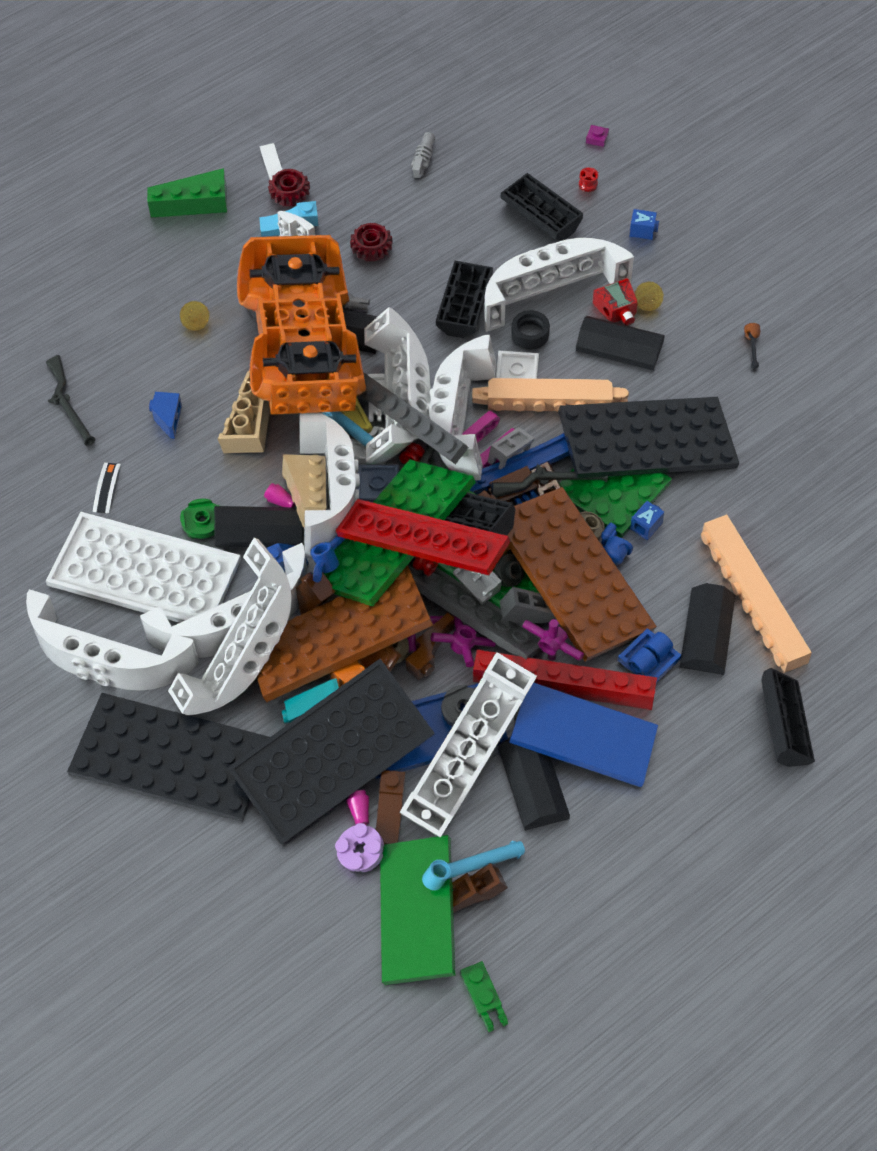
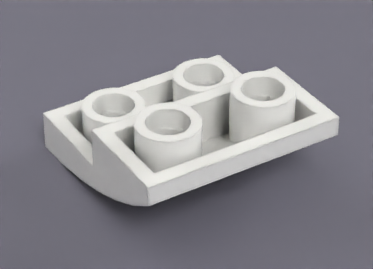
M277 212L279 236L315 235V227L305 219L289 212Z

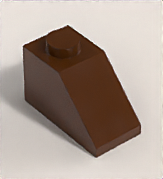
M309 572L300 579L302 583L296 588L300 615L321 606L335 593L323 572L320 582L313 581L312 572Z

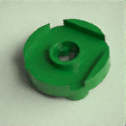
M206 498L196 499L188 503V507L185 510H182L180 521L183 530L189 538L205 539L215 536L214 507L217 505L212 503V500ZM200 516H204L205 518H207L205 521L202 522L197 521L200 519Z

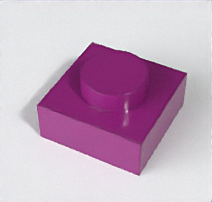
M591 125L586 137V143L604 147L609 135V128Z

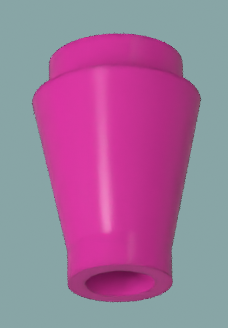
M274 483L269 485L264 494L267 502L281 507L294 508L295 503L292 501V496L282 486Z
M357 790L348 797L346 802L354 818L355 825L358 823L368 825L369 796L366 795L365 790Z

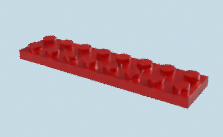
M360 499L356 500L336 529L338 537L488 576L510 544V539L506 535Z

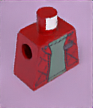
M628 278L594 290L593 304L608 321L615 323L622 320L626 326L634 323V315L637 312L638 303Z

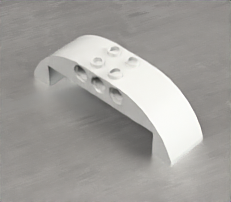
M595 238L567 239L515 256L501 265L491 276L487 284L484 329L488 332L505 326V305L600 273H604L610 284L626 278L631 283L634 256L626 249L614 243Z
M388 307L364 328L365 345L384 353L385 388L430 419L427 404L431 402V385L426 354L409 324L395 310ZM385 414L386 429L366 444V462L370 464L386 462L418 439V437Z
M484 335L463 344L443 361L436 373L433 388L430 389L431 402L427 404L430 419L469 447L456 465L439 453L442 461L452 471L471 475L475 480H481L483 467L475 434L462 435L471 381L491 380L496 377L497 363L490 335Z
M319 412L300 413V454L325 453L329 510H305V558L312 557L310 552L314 546L323 542L329 543L337 536L336 529L356 500L359 499V489H355V487L360 486L359 473L355 474V472H358V459H354V450L350 437L336 421Z
M253 538L243 556L259 578L202 679L178 672L168 690L182 714L194 715L209 712L237 698L255 680L264 664L267 663L274 646L280 640L291 610V587L284 570L259 539Z
M302 543L282 552L285 574L291 587L292 598L288 619L299 607L296 588L302 583L300 579L308 574L305 548ZM251 591L172 627L161 606L140 615L146 638L154 647L164 651L172 634L180 635L194 640L198 658L215 656Z
M30 589L27 592L28 616L40 647L46 656L57 666L83 680L91 679L102 686L110 685L125 690H152L173 683L178 672L186 675L189 674L199 663L193 639L172 634L162 656L57 624L55 623L57 615L50 596Z
M496 652L477 688L399 813L441 838L537 676Z

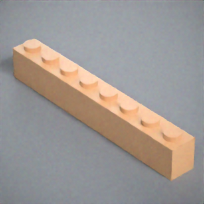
M728 515L704 523L701 533L703 543L709 546L714 561H718L723 576L730 581L733 593L739 596L744 611L751 616L754 628L762 634L763 642L774 654L777 666H781L784 673L808 664L812 654L811 650Z

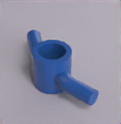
M337 535L329 543L323 542L312 548L310 553L316 564L313 570L314 582L321 581L322 572L329 573L339 566L334 550L345 538L338 537Z

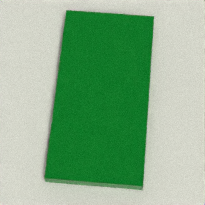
M444 835L441 838L437 836L385 844L382 852L383 857L380 862L382 983L384 985L455 976L452 878L447 879L439 890L428 889L422 881L423 874L433 861L443 860L447 863H452L451 838L448 835Z

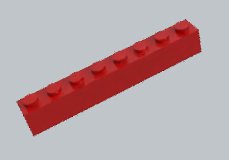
M477 650L473 667V682L480 683L496 652ZM499 653L536 675L537 677L534 681L536 684L577 698H583L584 700L652 710L657 677L534 658L524 659L521 656Z

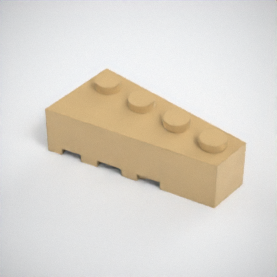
M247 371L239 389L238 399L234 401L230 417L226 419L224 423L225 428L218 437L223 453L264 452L270 412L269 401L262 400L252 393L250 371Z
M283 454L282 476L286 479V486L292 494V501L296 504L297 513L304 528L305 510H326V456Z

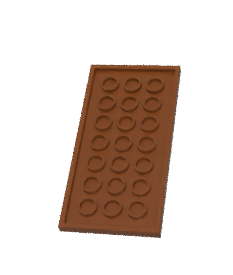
M563 487L514 506L516 509L514 525L507 535L510 539L508 546L575 648L584 653L582 658L584 662L638 638L647 628L650 631L655 630L656 624Z
M405 567L373 607L341 596L287 621L279 642L274 646L267 663L264 664L257 675L265 701L269 702L433 626L409 567Z

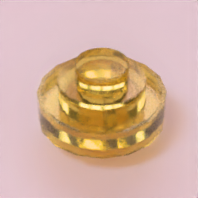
M643 282L634 292L638 303L637 306L645 311L657 309L663 301L664 294L662 288L655 282Z
M190 301L181 308L180 321L187 329L193 331L200 330L209 322V310L202 302Z

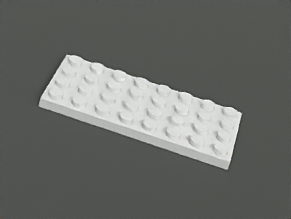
M80 512L46 579V584L50 587L143 613L161 606L168 620L181 623L222 604L240 564L241 556Z

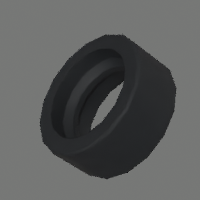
M534 310L523 311L517 314L513 319L511 328L513 341L525 349H537L543 346L548 341L550 334L548 318L539 311ZM525 324H534L541 327L542 332L529 336L521 333L519 328Z

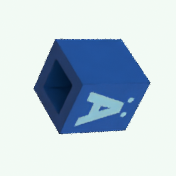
M634 209L629 237L653 240L654 232L658 233L659 221L656 220L657 212Z
M646 501L632 517L630 530L648 540L663 524L664 511L659 506Z

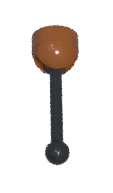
M749 323L744 326L745 337L751 340L753 358L751 367L753 369L759 367L756 357L755 339L760 336L761 330L760 325L757 323Z

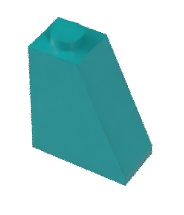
M337 678L285 700L286 710H281L284 724L291 723L339 688Z

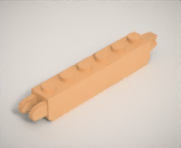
M492 378L488 381V387L473 388L472 403L488 405V410L558 412L559 407L563 405L628 402L629 392L623 387H612V382L609 380Z

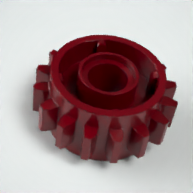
M284 169L278 171L272 176V180H269V194L271 199H275L277 204L296 206L297 203L306 200V195L310 194L308 177L298 170Z
M366 223L360 225V227L354 230V234H351L350 247L353 254H357L358 258L365 261L383 259L386 255H389V250H392L393 238L390 236V230H386L385 226L380 224Z

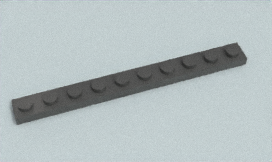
M363 372L366 391L360 396L456 465L469 447Z

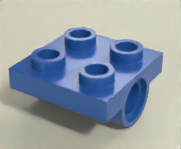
M647 628L618 656L617 661L633 674L657 677V683L681 659V654L673 649V643L667 635L662 632L654 634Z

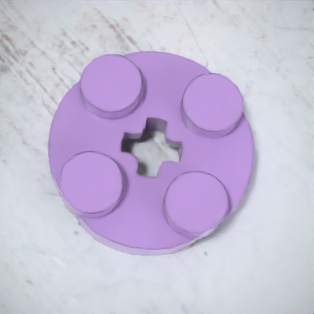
M358 823L348 828L335 844L339 861L346 869L352 872L361 871L363 873L371 871L381 862L383 857L384 841L374 828L363 823ZM364 843L363 849L365 851L362 854L360 852L355 853L356 846Z

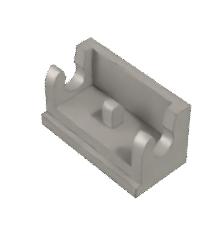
M520 427L516 428L491 445L488 463L493 465L496 459L500 461L499 469L505 467L507 459L522 449L524 452L529 450L534 437Z
M461 568L453 571L455 577L481 604H484L501 589L502 581L493 571L489 576Z

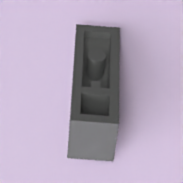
M512 587L500 601L502 620L523 624L526 620L532 623H546L552 619L557 620L540 593Z

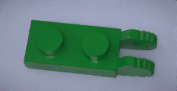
M483 961L461 969L460 975L479 1017L482 1018L488 1032L494 1030V1024L488 1014L496 1011L502 1026L508 1025L502 1003Z

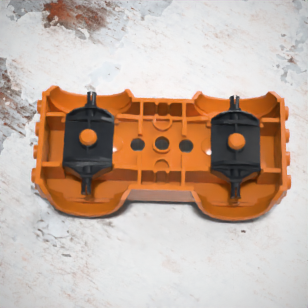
M331 235L250 237L244 244L240 257L237 276V296L240 305L255 311L259 335L254 339L250 360V387L252 393L262 400L269 401L271 415L355 411L356 397L366 391V384L356 334L346 329L342 306L349 302V296L338 242ZM297 300H300L303 303H305V305L303 307H297L293 303ZM298 315H304L305 318H300ZM300 330H307L310 335L304 337L299 335L298 332Z

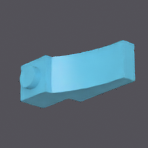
M316 201L297 203V206L285 211L305 219L314 227L319 226ZM278 214L259 217L261 237L280 235Z

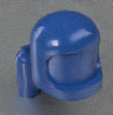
M609 523L601 533V544L614 564L618 566L626 556L632 553L633 546L627 540L617 537L616 525Z

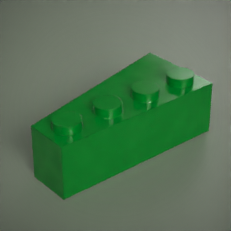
M224 168L147 187L150 217L226 213L227 187Z

